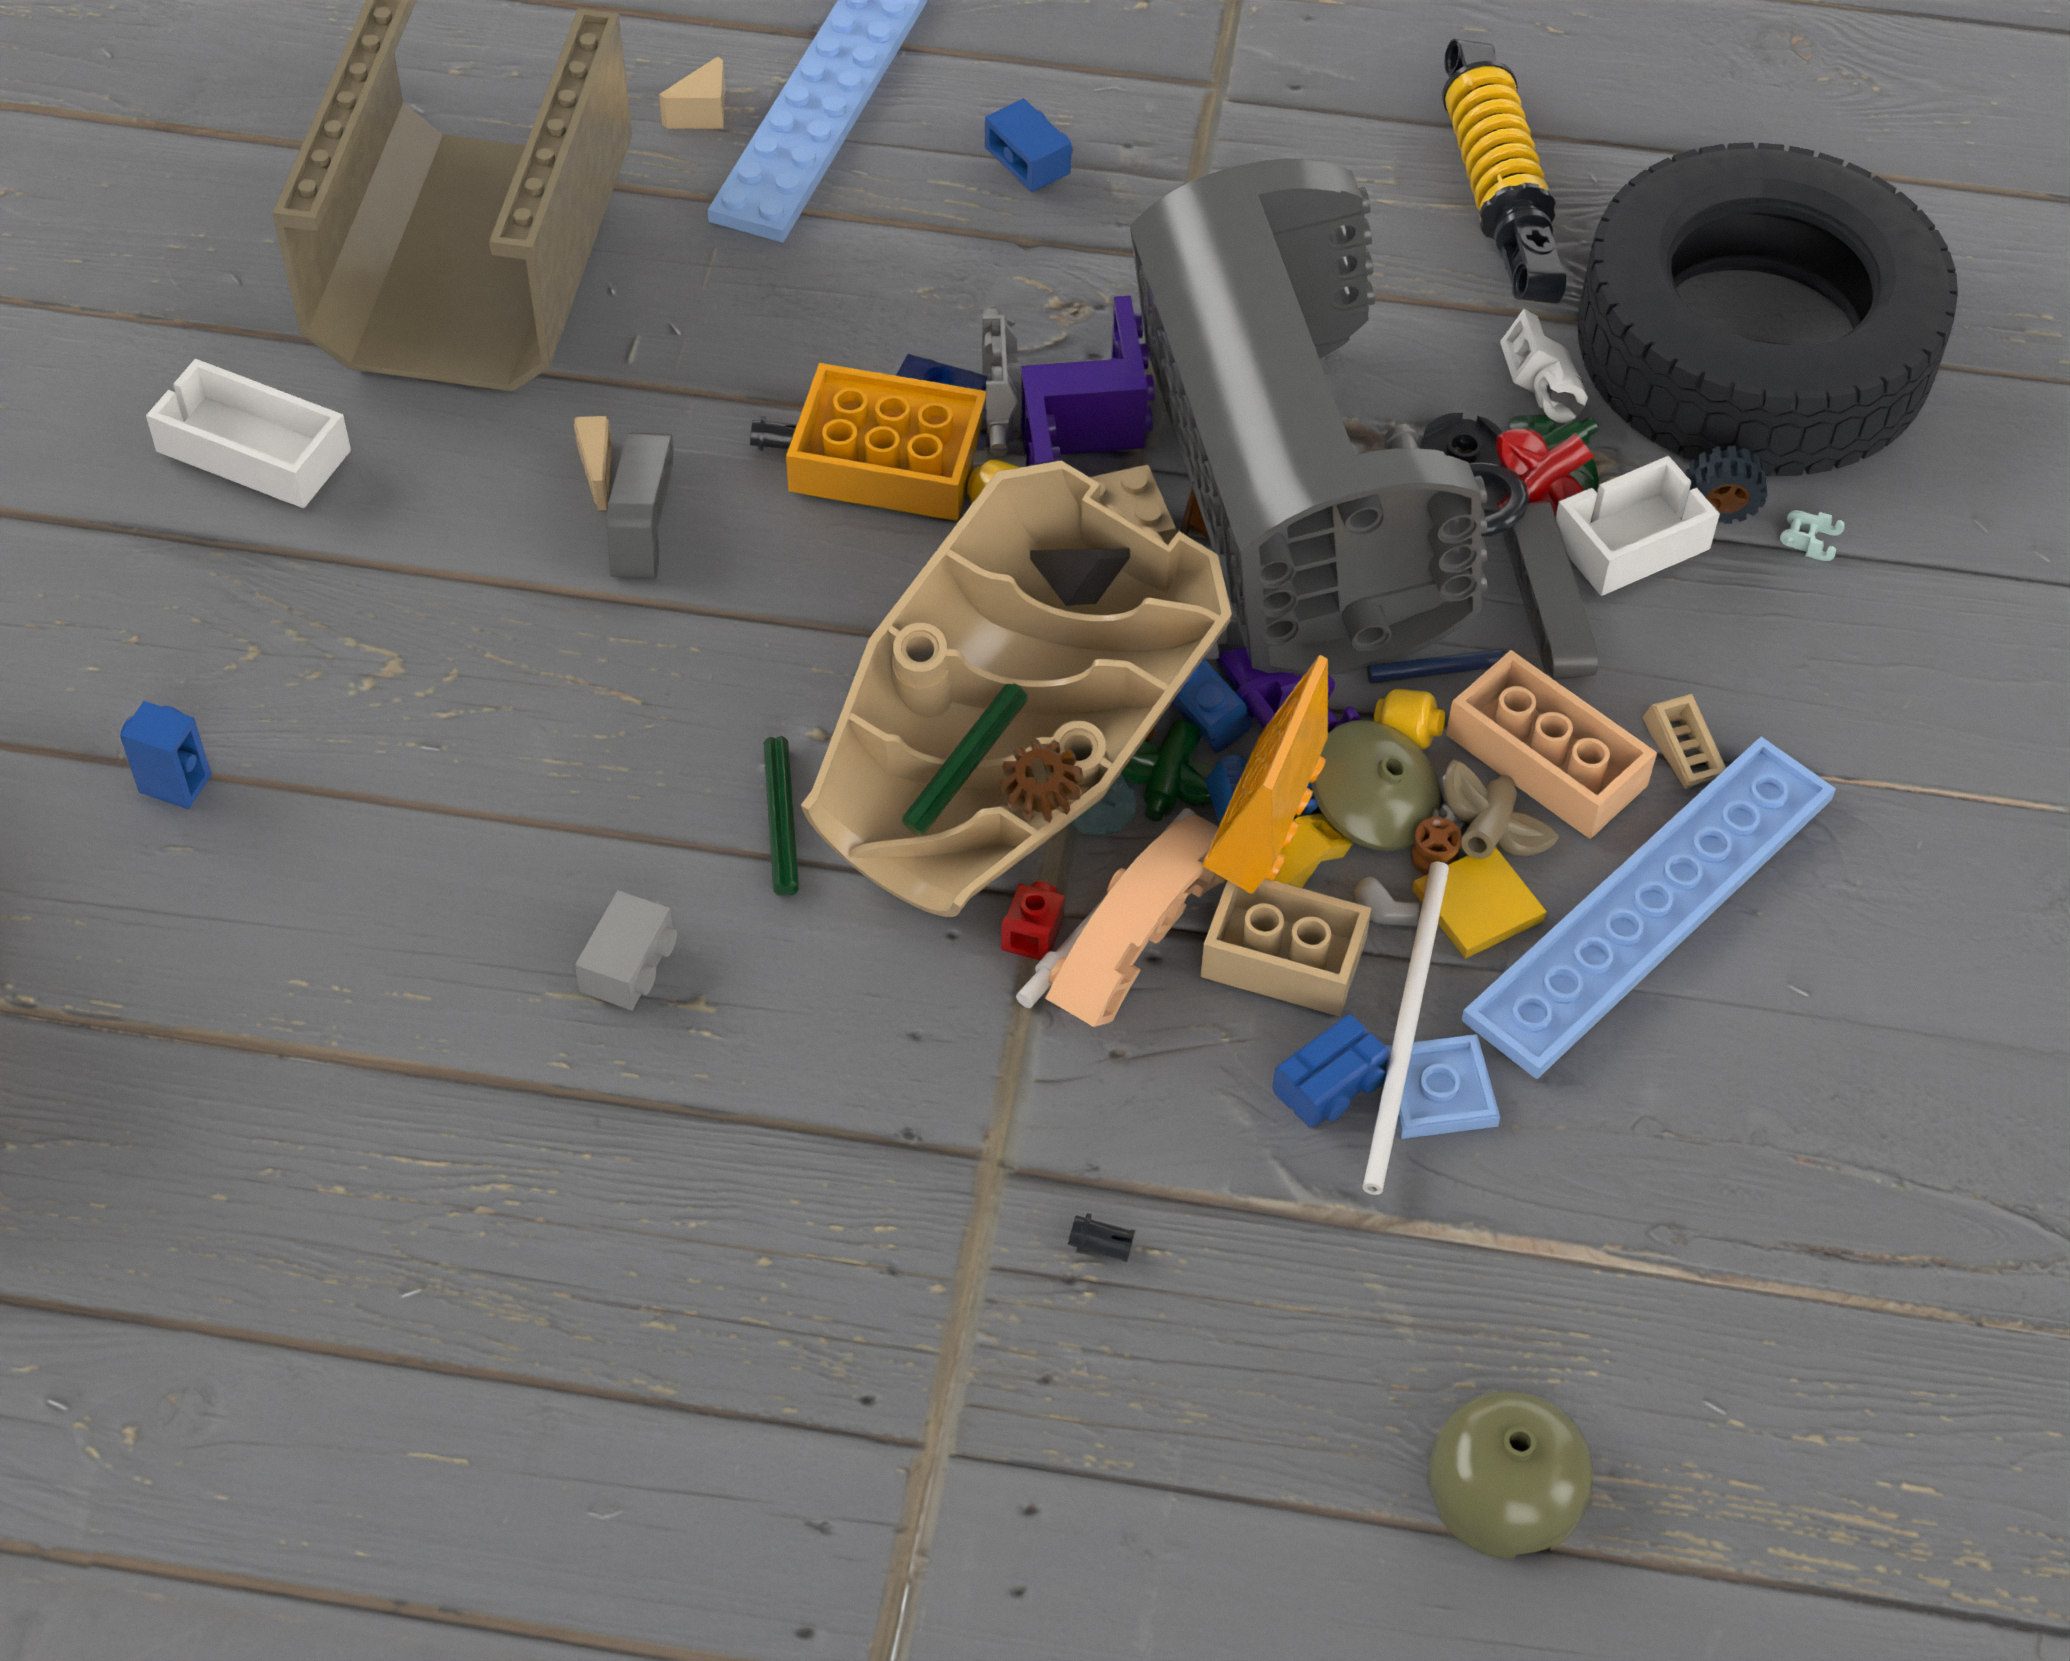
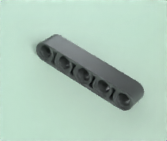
M1549 501L1531 502L1523 518L1510 529L1503 531V537L1545 674L1553 680L1594 676L1598 669L1597 648L1552 506Z

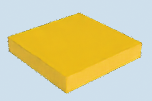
M1496 847L1492 854L1486 858L1477 859L1468 855L1448 865L1449 872L1438 925L1464 959L1545 921L1547 911ZM1428 874L1414 880L1412 890L1421 902H1423Z

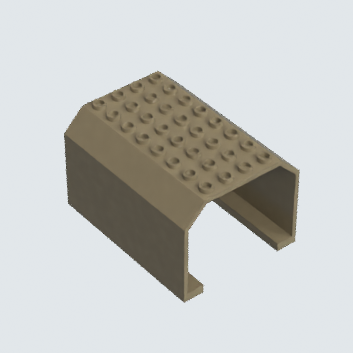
M366 0L272 213L299 331L348 369L514 391L551 366L632 137L619 13L577 9L526 145L443 135L403 103L394 53L416 0Z

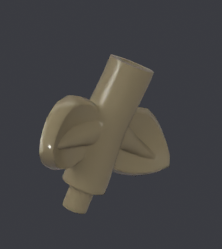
M1454 759L1448 765L1445 774V795L1450 809L1463 822L1471 823L1461 839V846L1469 856L1477 859L1486 858L1492 854L1497 843L1505 851L1513 855L1533 856L1548 850L1557 842L1560 836L1553 828L1529 815L1513 812L1517 792L1514 788V780L1506 775L1500 776L1497 780L1489 782L1485 788L1478 777L1465 764Z

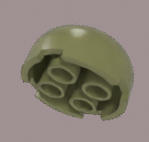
M1498 1391L1487 1393L1468 1401L1454 1411L1446 1420L1436 1437L1427 1472V1483L1430 1485L1432 1497L1440 1511V1520L1454 1536L1482 1553L1500 1558L1515 1559L1517 1554L1534 1553L1547 1548L1551 1551L1567 1540L1576 1530L1584 1515L1591 1494L1593 1465L1589 1447L1583 1434L1573 1420L1560 1408L1541 1397L1529 1393Z

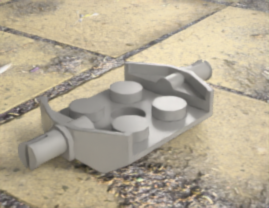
M988 306L983 309L982 374L983 379H992V381H986V444H990L989 451L992 455L1003 456L1008 452L1007 444L1017 440L1019 436L1014 432L1020 425L1021 403L1017 334L1011 328L1015 325L1012 319L1001 315L998 307Z

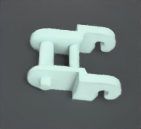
M1798 510L1789 512L1787 522L1791 526L1790 529L1781 533V542L1788 547L1805 551V556L1825 562L1833 560L1836 548L1829 546L1827 552L1822 551L1824 547L1823 541L1817 540L1815 533L1822 532L1833 536L1839 535L1844 530V522L1838 520L1836 525L1832 526V515L1819 512L1817 516ZM1799 529L1809 531V533L1799 532Z

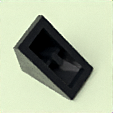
M1130 548L1030 550V560L1065 606L1097 604L1130 559Z

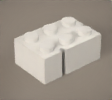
M1669 456L1600 484L1598 493L1593 488H1590L1559 501L1556 522L1567 556L1600 596L1711 548L1720 514L1697 488L1689 491L1690 479Z

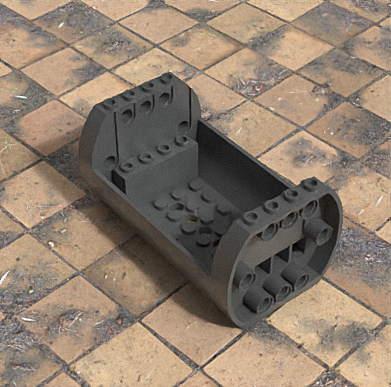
M1284 158L1264 160L1208 174L1164 196L1145 210L1130 225L1144 339L1148 347V355L1213 551L1219 557L1225 587L1253 669L1267 673H1295L1296 676L1301 675L1302 677L1319 655L1328 659V673L1332 675L1368 668V665L1383 664L1420 651L1452 634L1482 611V592L1488 590L1485 571L1481 565L1488 560L1486 546L1481 534L1487 533V522L1481 504L1487 503V493L1482 477L1480 475H1473L1469 463L1447 456L1443 451L1420 448H1395L1357 455L1354 453L1320 359L1350 340L1349 337L1368 321L1369 305L1375 304L1373 287L1370 280L1367 279V276L1372 275L1374 272L1370 252L1366 249V245L1372 244V235L1368 220L1364 217V214L1371 212L1366 188H1358L1351 170L1335 164L1310 159Z

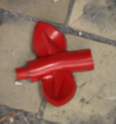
M1511 429L1497 436L1498 458L1502 466L1516 472L1526 483L1530 499L1529 503L1549 501L1556 518L1559 501L1584 491V487L1573 476L1568 474L1595 456L1576 433L1550 450L1542 436L1533 430ZM1509 494L1497 503L1500 510L1509 503L1511 498Z

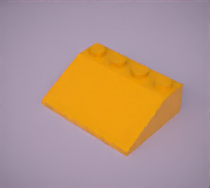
M819 363L786 454L788 492L958 521L967 494V484L972 472L974 454L977 449L986 406V391Z
M1322 655L1317 657L1259 735L1202 864L1203 867L1251 894L1254 893L1264 879L1272 882L1285 861V856L1279 854L1282 847L1285 849L1290 844L1299 827V823L1293 820L1295 814L1299 816L1303 812L1313 793L1312 790L1307 788L1308 783H1313L1317 779L1326 762V759L1320 755L1328 738V659Z

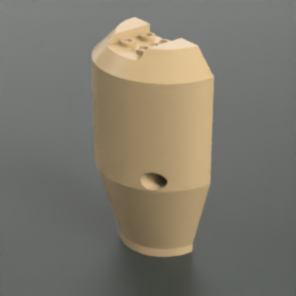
M1063 461L996 472L869 638L813 789L801 804L807 820L836 853L884 890L912 906L931 914L943 917L957 916L970 898L1104 797L1231 620L1232 612L1218 554L1179 531L1169 545H1167L1163 538L1154 530L1147 527L1142 529L1126 520L1122 512L1110 504L1101 505L1100 483ZM1130 548V559L1097 604L1065 606L1030 560V550ZM1008 683L1019 685L1028 694V701L926 834L916 835L909 831L902 823L903 815L1004 685ZM1034 738L1039 740L1042 749H1046L1049 743L1055 739L1060 745V753L1071 750L1076 757L1074 766L1082 768L1084 777L1077 784L1082 792L1080 800H1068L1071 809L1068 815L1061 813L1058 809L1053 810V818L1050 823L1044 820L1042 812H1038L1030 822L1024 818L1023 808L1013 812L1007 802L1009 795L1003 794L1000 787L1001 780L1006 778L1002 770L1004 761H1016L1013 753L1015 746L1024 749L1026 752L1031 751V742ZM1046 777L1036 779L1037 785L1047 783Z

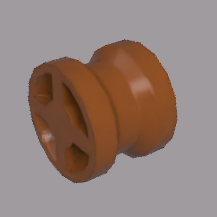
M1442 817L1425 819L1417 826L1414 835V845L1411 851V860L1418 871L1427 875L1433 862H1443L1449 865L1458 860L1462 839L1458 826L1451 820Z

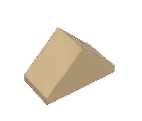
M717 56L659 94L661 120L664 127L667 129H724L725 78L723 60Z

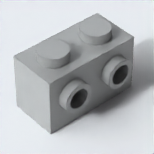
M617 890L575 964L579 992L633 1011L641 994L647 995L650 992L656 977V967L662 956L668 957L675 946L677 931L673 929L671 908Z

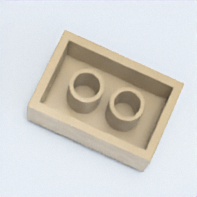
M1266 879L1251 894L1227 880L1204 942L1200 977L1341 1017L1366 942L1372 908L1274 880L1270 882Z

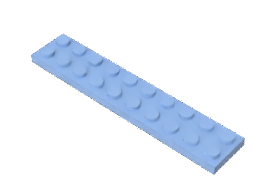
M838 0L709 206L707 210L708 222L784 243L928 0Z
M1761 736L1463 1010L1461 1021L1531 1076L1538 1079L1832 800L1836 788Z

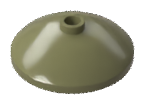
M1370 720L1347 722L1328 733V738L1320 755L1326 759L1325 765L1317 779L1311 783L1316 802L1327 820L1335 829L1351 841L1373 850L1396 851L1414 845V835L1417 826L1423 820L1431 818L1435 808L1439 810L1441 806L1438 778L1433 765L1423 750L1399 730Z

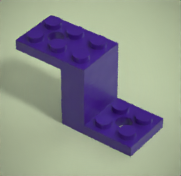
M1131 295L1114 297L1111 359L1021 366L1020 427L1024 454L1027 455L1026 467L1061 461L1062 454L1144 448L1145 431L1152 430L1153 428L1152 409L1150 404L1147 405V401L1154 400L1155 389L1153 375H1145L1144 369L1149 367L1148 347L1146 343H1139V338H1143L1141 312L1134 313Z

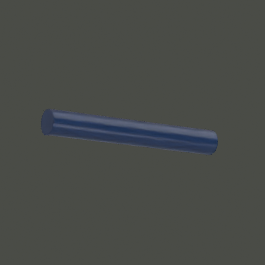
M1501 649L1368 665V679L1370 683L1489 669L1503 657V652Z

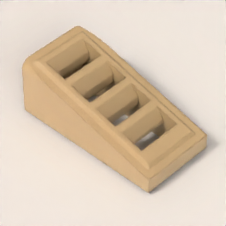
M607 416L576 417L574 419L576 443L590 490L598 510H607L610 499L613 450L609 419H607Z
M1693 694L1652 704L1642 717L1650 735L1685 789L1712 782L1726 769ZM1679 720L1682 726L1672 728L1670 722ZM1688 734L1690 740L1679 743L1677 737ZM1696 748L1700 753L1685 757L1683 751ZM1703 762L1707 764L1708 770L1694 774L1690 766Z

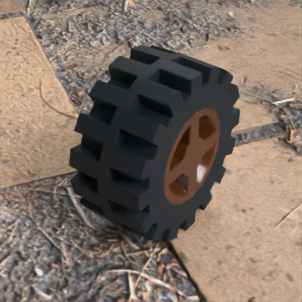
M1728 446L1726 451H1721L1720 447L1712 449V454L1703 452L1699 455V461L1693 459L1690 462V469H1686L1685 475L1691 481L1689 491L1697 488L1719 512L1718 521L1724 520V524H1732V519H1738L1739 522L1747 519V514L1754 516L1759 512L1758 507L1765 505V497H1767L1766 476L1763 463L1757 454L1753 453L1750 455L1749 450L1745 448L1736 451L1735 446Z

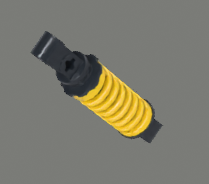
M1452 39L1447 46L1444 58V67L1449 79L1442 91V101L1452 121L1462 161L1466 167L1467 177L1470 180L1471 191L1474 194L1475 204L1479 210L1480 228L1486 237L1495 240L1498 249L1503 254L1505 268L1511 280L1512 293L1515 299L1557 304L1561 301L1565 292L1566 273L1561 266L1555 247V240L1552 236L1553 227L1551 223L1556 215L1554 211L1556 202L1545 182L1544 171L1540 166V159L1535 151V143L1530 134V127L1526 122V115L1521 107V99L1517 94L1518 85L1516 77L1508 66L1497 62L1495 49L1492 44Z

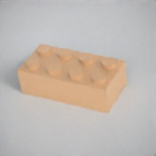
M1512 650L1452 701L1446 736L1501 776L1511 777L1514 780L1515 786L1588 839L1594 837L1648 786L1657 755L1656 751Z

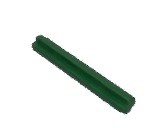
M1015 683L1004 685L903 815L902 823L909 831L916 835L926 834L1028 701V694Z
M783 736L777 738L768 737L763 744L773 891L779 896L786 894L794 895L799 890L789 744L788 740Z

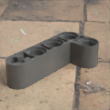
M628 433L626 436L607 511L609 569L612 577H657L659 566L658 525L673 467L674 449L672 434Z

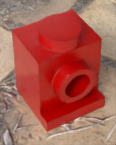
M1036 881L1031 886L1019 883L1007 916L1004 915L1002 921L1001 950L1041 961L1048 952L1052 951L1063 922L1065 895L1058 894L1057 889L1047 882Z

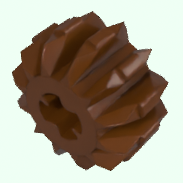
M1034 738L1031 742V751L1026 752L1024 749L1015 746L1013 753L1016 761H1004L1002 770L1006 778L1001 780L1000 787L1003 794L1009 795L1007 802L1013 812L1023 808L1024 818L1029 822L1038 812H1042L1044 820L1050 823L1053 818V810L1058 809L1061 813L1068 815L1071 810L1068 800H1080L1082 792L1077 784L1084 777L1082 768L1074 766L1076 757L1071 750L1060 753V745L1055 739L1049 743L1046 749H1042L1039 740ZM1046 777L1047 783L1037 785L1036 779Z

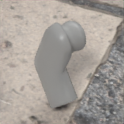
M1364 877L1357 883L1354 890L1355 900L1360 905L1372 908L1370 915L1372 922L1385 925L1417 926L1419 903L1394 901L1384 886L1374 877Z

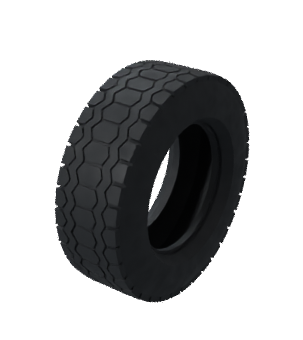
M1753 142L1729 143L1727 150L1724 144L1700 147L1699 152L1696 149L1673 155L1672 160L1668 157L1649 166L1648 170H1643L1629 180L1628 184H1625L1613 197L1601 217L1593 239L1578 312L1579 347L1584 366L1592 383L1595 382V388L1606 403H1611V408L1626 423L1632 421V428L1649 440L1656 437V444L1677 455L1682 449L1685 450L1683 457L1690 460L1695 459L1699 461L1701 453L1712 454L1713 448L1720 447L1721 451H1726L1728 446H1735L1736 451L1745 448L1749 450L1750 455L1753 453L1757 454L1763 463L1765 476H1771L1773 470H1775L1776 476H1799L1803 474L1804 469L1807 475L1832 471L1833 466L1839 469L1859 462L1860 458L1864 460L1879 452L1884 446L1887 447L1897 439L1904 430L1906 431L1922 409L1935 381L1952 330L1957 305V273H1955L1956 268L1951 253L1948 251V246L1939 230H1935L1933 222L1922 209L1917 211L1918 205L1901 191L1896 193V187L1877 175L1870 179L1872 172L1849 162L1844 167L1843 159L1821 152L1818 157H1813L1814 150L1789 146V150L1784 151V145L1759 143L1758 148L1755 149ZM1747 270L1779 275L1808 286L1831 300L1846 314L1853 330L1834 341L1813 345L1790 346L1750 340L1729 333L1694 313L1681 299L1676 287L1691 277L1716 271Z

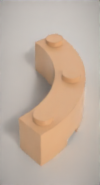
M1198 815L1187 817L1181 821L1175 820L1166 831L1156 838L1135 859L1127 870L1123 868L1117 870L1108 885V894L1082 930L1068 956L1060 958L1052 968L1048 979L1052 986L1045 999L1093 1027L1113 1022L1125 996L1141 971L1140 968L1133 964L1149 941L1159 943L1183 914L1187 905L1184 903L1187 896L1192 893L1197 897H1201L1208 890L1225 882L1226 879L1202 866L1218 826Z

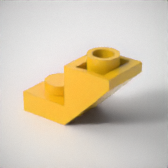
M1321 813L1298 816L1294 819V821L1299 823V827L1290 844L1285 849L1282 847L1279 854L1285 856V861L1274 881L1302 888L1321 861L1343 858L1353 845Z

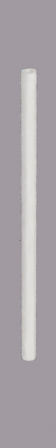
M1443 862L1431 863L1363 1183V1190L1372 1195H1379L1383 1192L1449 872L1448 865Z

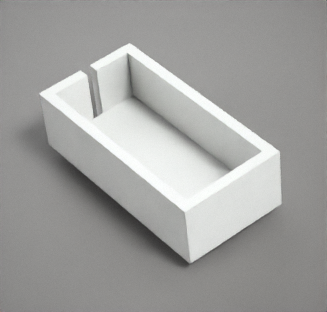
M194 359L174 382L175 392L168 390L146 415L156 452L303 509L351 451L343 414L198 359Z

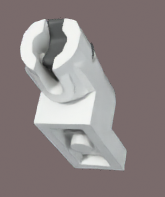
M1523 309L1500 341L1514 383L1535 394L1538 406L1544 410L1550 419L1558 423H1567L1575 419L1576 415L1578 416L1586 406L1588 397L1583 385L1584 382L1573 365L1569 351L1561 344L1544 336L1538 316Z

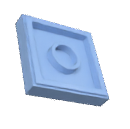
M1478 1035L1413 1042L1397 1119L1401 1139L1498 1127L1500 1114ZM1386 1045L1387 1051L1389 1052L1385 1070L1386 1073L1388 1069L1392 1045Z

